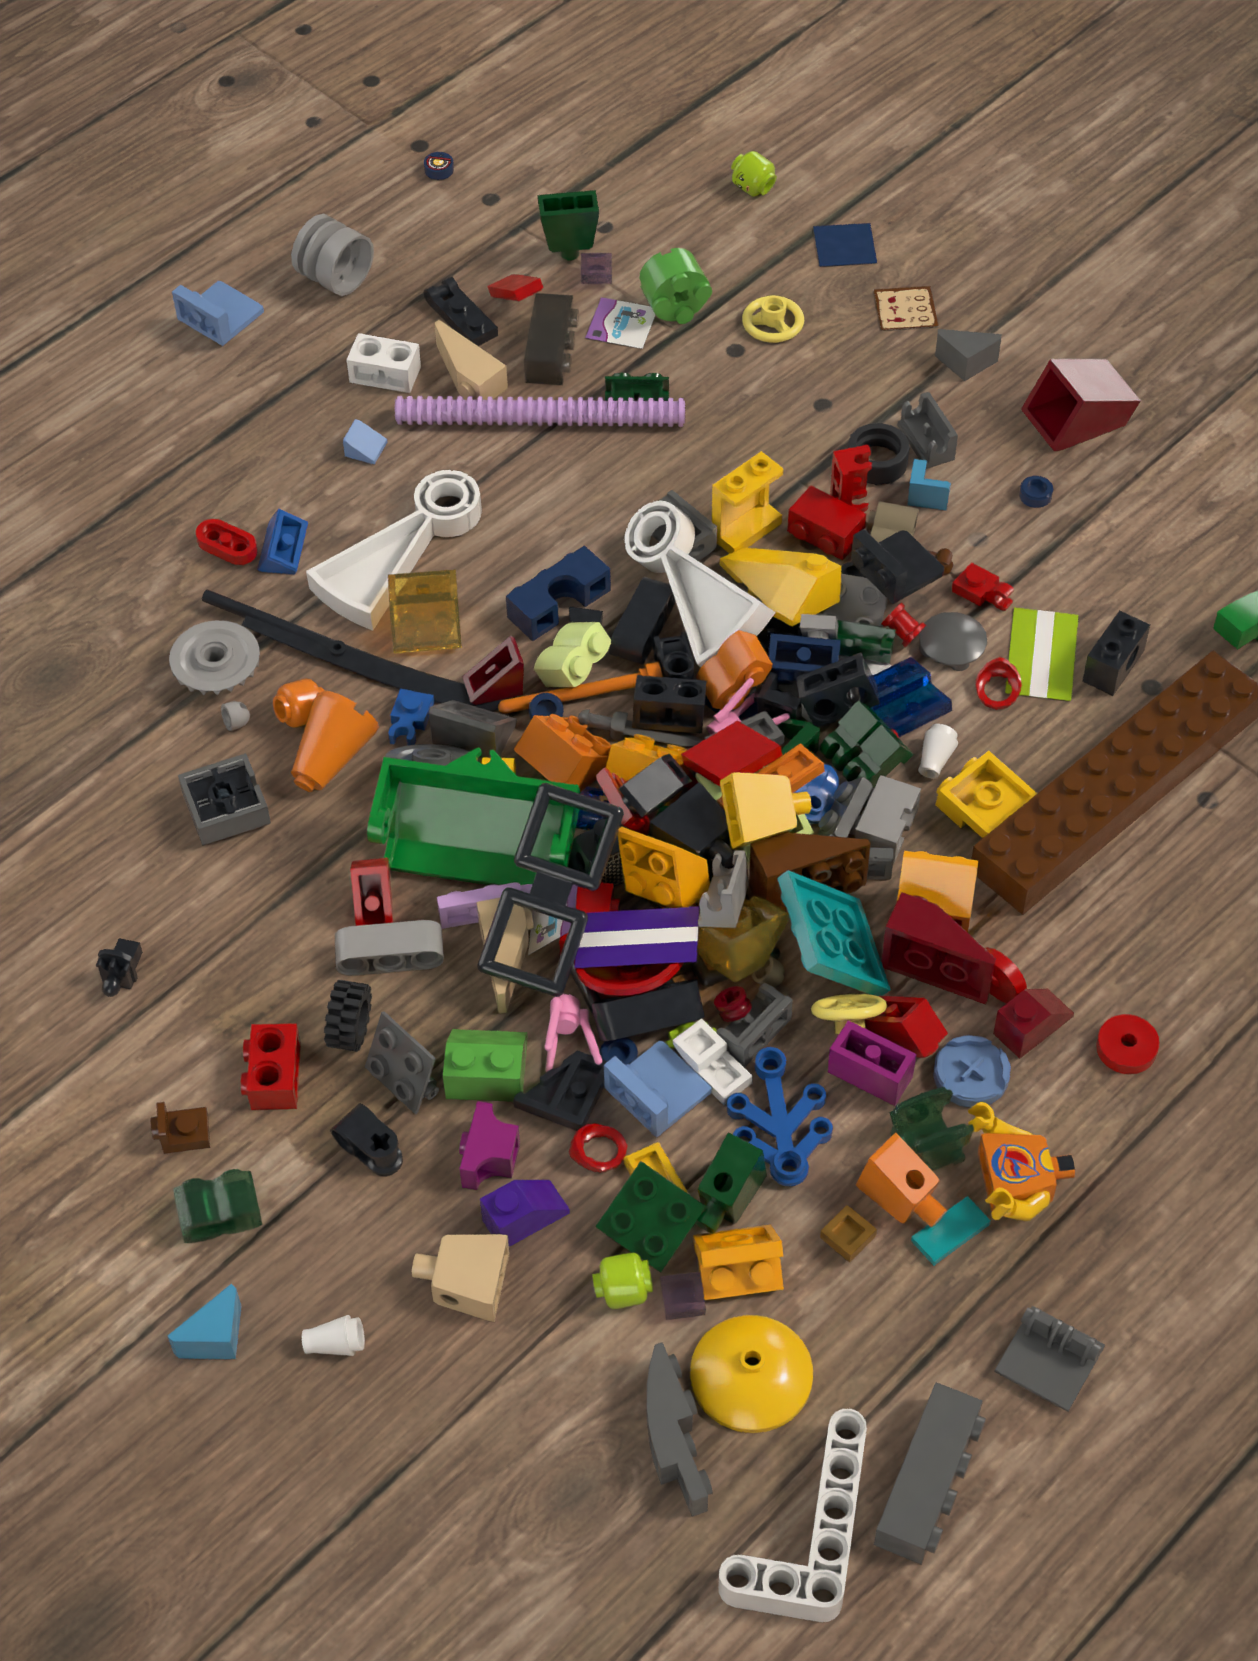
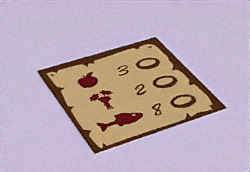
M931 286L874 289L881 330L939 327Z

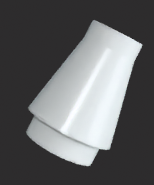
M933 724L929 730L925 731L921 764L918 769L921 775L931 779L939 777L940 771L958 746V735L954 729L943 724Z
M349 1315L302 1331V1345L305 1354L320 1353L354 1356L355 1351L364 1349V1330L359 1317L351 1318Z

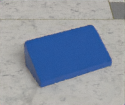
M278 508L268 523L257 570L267 573L295 575L299 565L308 521Z

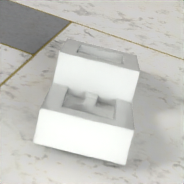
M702 1018L673 1039V1045L684 1061L711 1086V1093L723 1105L727 1103L730 1095L740 1093L752 1084V1075L727 1052V1043Z

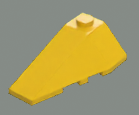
M743 547L720 558V566L737 583H744L748 587V594L754 598H759L763 604L776 612L773 617L790 626L800 623L801 614L816 615L840 602L841 566L828 560L823 555Z

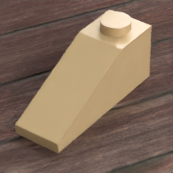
M438 320L434 323L437 348L458 393L463 399L467 400L468 396H472L473 400H477L478 396H482L483 400H487L489 396L494 399L508 388L505 364L442 321Z
M500 898L476 902L483 945L485 944ZM517 905L513 906L495 961L521 969L529 945L528 930L534 929L531 910ZM491 976L499 1014L506 1013L516 984Z

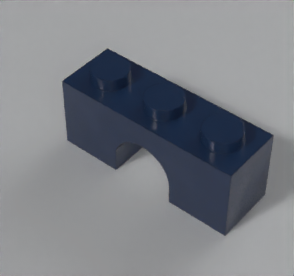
M584 545L575 552L568 553L561 561L548 569L540 571L536 577L522 586L515 587L506 595L507 618L531 641H534L559 625L558 602L556 599L562 597L574 598L584 607H587L610 592V568Z

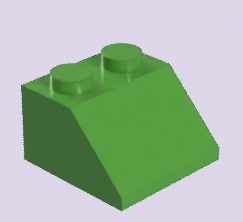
M452 1029L446 1042L443 1067L445 1098L513 1102L515 1095L520 1091L523 1092L528 1033Z

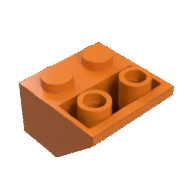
M555 714L550 716L534 715L515 746L514 751L549 781L579 785L581 792L597 780L596 775L604 767L606 768L611 744L599 736L592 735L587 730L588 725L579 724L578 717L572 715L569 718L560 717Z

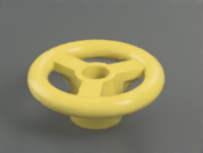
M775 295L765 296L752 301L745 308L742 315V323L745 330L752 337L764 342L778 343L795 337L801 331L804 325V314L801 308L788 298ZM761 308V311L759 313L753 315V313L757 309ZM786 308L795 317V323L791 328L784 322ZM754 325L774 327L779 333L763 332Z
M844 994L816 1001L811 1007V1012L817 1018L835 1021V1033L840 1034L848 1020L866 1029L865 1019L883 1013L887 1008V1004L883 998L875 995Z

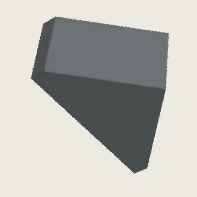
M938 329L935 357L962 380L966 381L998 362L1002 334Z

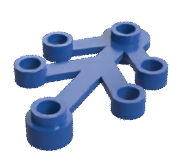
M766 1047L761 1049L756 1055L755 1072L761 1079L765 1080L771 1116L752 1104L743 1093H734L727 1099V1113L733 1119H747L776 1138L777 1149L756 1138L754 1130L750 1127H739L733 1133V1135L739 1138L742 1136L750 1138V1144L763 1150L764 1160L770 1164V1174L777 1183L784 1186H796L802 1183L808 1175L809 1164L807 1158L819 1144H825L832 1138L833 1125L831 1121L824 1117H817L811 1121L809 1133L795 1148L792 1141V1134L811 1111L819 1110L825 1105L826 1091L819 1084L807 1085L803 1090V1097L787 1115L781 1077L785 1073L786 1057L781 1050L774 1047ZM767 1065H772L776 1067V1069L767 1070L764 1069V1067ZM818 1094L821 1098L811 1100L808 1098V1095ZM735 1103H741L745 1107L743 1109L738 1110L734 1109L732 1105ZM817 1127H823L827 1130V1132L824 1134H818L815 1132L814 1129ZM792 1166L796 1171L786 1172L782 1168Z

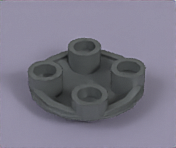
M943 612L932 616L925 622L927 626L919 633L920 653L938 663L948 665L956 671L966 670L971 662L976 661L984 653L987 646L986 631L980 622L969 615L958 612Z

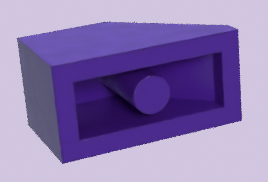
M513 1180L480 1198L482 1221L491 1234L508 1235L509 1247L570 1214L569 1207L550 1180Z

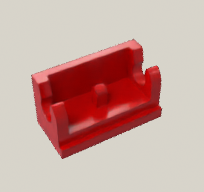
M869 445L833 451L830 495L862 512L867 511L869 503L857 505L853 504L852 500L867 496V474L872 469V462H869V456H871Z

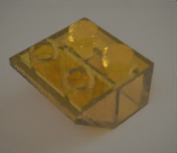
M456 569L388 574L393 653L462 648Z

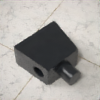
M697 783L650 821L649 837L680 847L707 859V863L714 860L715 855L719 853L722 857L721 864L723 867L729 869L733 865V855L736 850L730 846L731 842L725 811L701 783Z

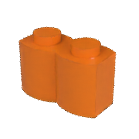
M738 630L724 641L716 655L703 664L696 678L697 680L707 681L706 696L713 708L721 710L749 678H752L754 680L753 685L732 709L734 710L743 704L752 687L761 684L766 679L773 664L756 635Z

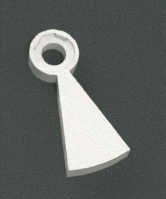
M441 470L426 476L415 488L414 501L416 512L307 570L309 589L336 613L373 631L433 536L455 537L468 532L469 529L477 525L482 513L479 487L472 477L455 470ZM456 496L461 499L458 504L451 507H441L434 503L440 497Z
M654 501L644 505L631 518L625 532L626 551L630 557L651 572H666L696 663L702 667L706 661L718 653L721 645L733 633L741 630L757 636L776 612L689 556L695 539V528L691 519L669 502ZM666 524V532L662 540L650 547L649 542L652 533L659 526Z

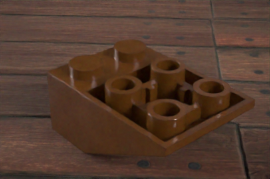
M784 832L750 843L749 887L765 919L775 915L783 916L789 914L787 907L782 901V891L777 879L787 870L845 893L855 892L862 886H865L871 845L869 840Z

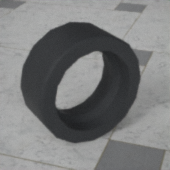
M871 423L857 428L850 435L847 449L863 445H869V447L880 446L888 448L897 455L888 461L877 462L869 460V462H872V469L868 471L867 483L874 485L889 484L898 480L905 473L910 447L908 438L901 430L888 424Z

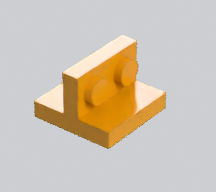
M771 1224L718 1231L715 1234L703 1233L693 1235L694 1251L698 1257L702 1297L704 1300L784 1289L780 1257H784L782 1240Z

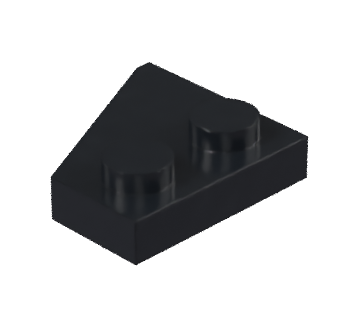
M577 1050L564 1059L558 1068L551 1069L542 1075L540 1083L525 1094L522 1091L516 1094L513 1099L514 1108L577 1131L586 1125L605 1087L604 1064L608 1061L602 1059V1063L597 1065L592 1055Z

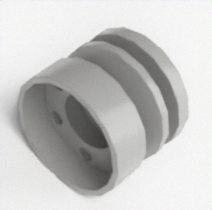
M326 214L315 215L306 222L294 241L291 253L292 265L295 271L301 275L319 282L321 286L335 294L344 296L352 293L365 280L372 265L374 248L370 238L346 227L345 224L336 221V219Z

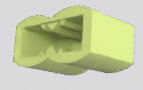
M600 622L568 623L557 633L553 646L546 648L539 655L534 670L546 687H576L588 677L592 664L601 660L607 653L611 639Z

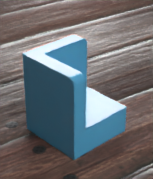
M914 459L907 505L947 510L951 483L948 481L925 479L927 461Z

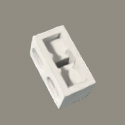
M358 333L347 358L349 382L410 393L421 368L419 344Z

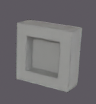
M801 614L800 630L802 637L837 640L838 623L836 616Z

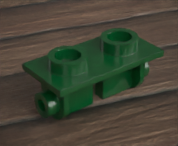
M615 373L612 376H605V401H608L609 397H612L613 401H618V398H623V401L633 398L634 401V395H640L643 401H648V398H653V401H658L659 398H663V401H668L669 377H663L659 373H647L644 376Z
M837 620V640H841L839 655L850 657L862 653L866 660L890 664L896 629Z

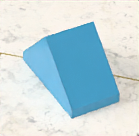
M232 1284L168 1335L173 1353L178 1358L236 1359L242 1306L237 1289Z

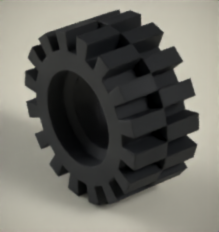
M337 980L334 984V990L330 994L331 1000L328 1001L327 1005L328 1014L325 1016V1021L327 1022L324 1027V1033L326 1034L324 1041L327 1047L358 1052L364 1043V1035L367 1034L368 1030L367 1023L370 1021L369 1012L372 1006L370 1004L372 999L371 986L364 983Z

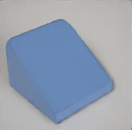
M357 419L354 420L343 439L345 457L374 465L387 444V439Z

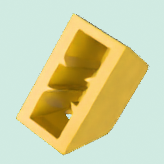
M736 772L720 780L732 849L750 845V843L789 832L797 827L796 815L809 814L811 811V798L808 792L792 793L790 780L787 776Z

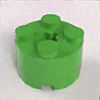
M683 248L670 249L671 253L662 256L660 252L652 256L644 264L639 276L641 281L640 287L658 318L686 324L693 319L694 314L711 297L712 288L694 255Z

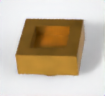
M846 1205L821 1230L820 1238L848 1262H851L876 1237L877 1229Z

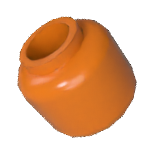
M308 678L284 684L279 687L273 699L275 715L280 722H285L289 727L298 728L305 726L314 698L318 692L321 695L325 690L322 687H318L313 680Z

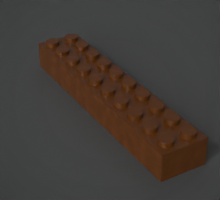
M1214 650L1211 651L973 846L971 860L978 861L976 877L1024 915L1258 718V683Z

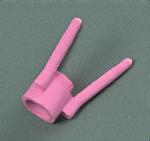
M749 678L724 708L713 716L715 720L706 726L710 735L719 732L737 720L741 722L739 716L755 702V692L733 712L731 710L753 685L754 680L752 678ZM784 713L772 720L778 725L788 720L790 715Z
M563 994L559 997H554L550 1002V1021L545 1043V1050H547L546 1072L553 1069L559 1034H571L579 1025L582 1026L595 1063L597 1065L602 1063L599 1048L589 1023V1011L587 1009H580V1002L575 996Z

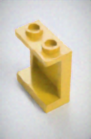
M762 451L712 485V523L717 526V544L729 554L743 547L748 548L782 524V514L769 504V486L783 475V468Z

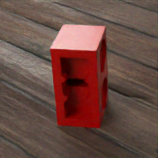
M297 1023L251 1024L250 1039H244L243 1058L244 1062H248V1072L241 1073L242 1096H248L251 1110L297 1109L301 1040ZM277 1048L273 1052H265L268 1049ZM268 1081H275V1083L272 1084V1085H269V1086H264V1085H263L264 1083H266V1082H268Z

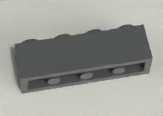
M935 1382L876 1529L875 1546L921 1565L927 1551L935 1554L943 1533V1529L937 1527L938 1521L942 1513L948 1516L951 1513L958 1491L951 1489L956 1476L964 1479L972 1454L967 1453L966 1449L970 1439L978 1442L986 1418L979 1416L983 1400Z

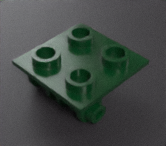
M640 1161L595 1227L630 1252L637 1253L642 1260H648L649 1265L661 1273L706 1206Z

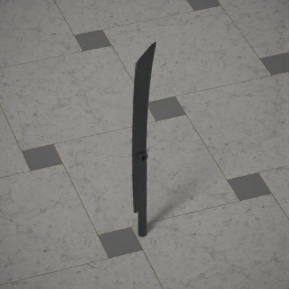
M206 589L203 593L202 602L245 618L242 626L316 658L389 686L434 695V701L438 703L454 700L492 712L498 710V704L502 701L497 700L475 705L471 703L464 683L435 676L349 646L340 640L331 639Z

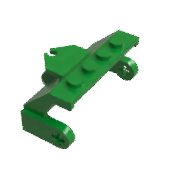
M480 748L468 752L445 766L383 757L368 821L367 839L370 843L384 845L388 837L384 858L389 859V869L391 871L484 885H503L508 883H519L520 885L533 884L536 872L516 866L514 857L537 790L542 783H549L580 794L579 785L516 776L495 750H490L491 760L487 764H481L480 761H477L478 757L482 754ZM550 800L531 855L568 867L579 809Z

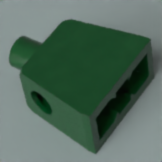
M596 190L537 195L540 220L549 251L552 253L561 252L563 259L572 261L579 257V250H589L593 247L599 219Z
M729 1132L727 1133L698 1187L700 1202L706 1208L695 1222L697 1226L709 1233L715 1234L723 1219L733 1224L738 1222L767 1177L762 1149Z

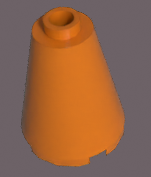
M323 691L321 695L319 692L313 700L291 771L295 778L294 783L299 788L307 792H313L314 789L322 790L376 734L379 728L378 722L367 710L362 716L354 710L357 704L354 701L331 691Z

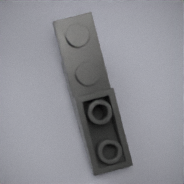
M661 1342L654 1346L647 1379L649 1445L660 1484L662 1485L677 1479L693 1517L708 1511V1495L713 1494L706 1471L704 1469L698 1471L693 1457L697 1456V1451L689 1432L692 1431L693 1415L697 1414L694 1398L690 1390L683 1392L678 1380L682 1378L678 1360L674 1354L668 1356L664 1344Z

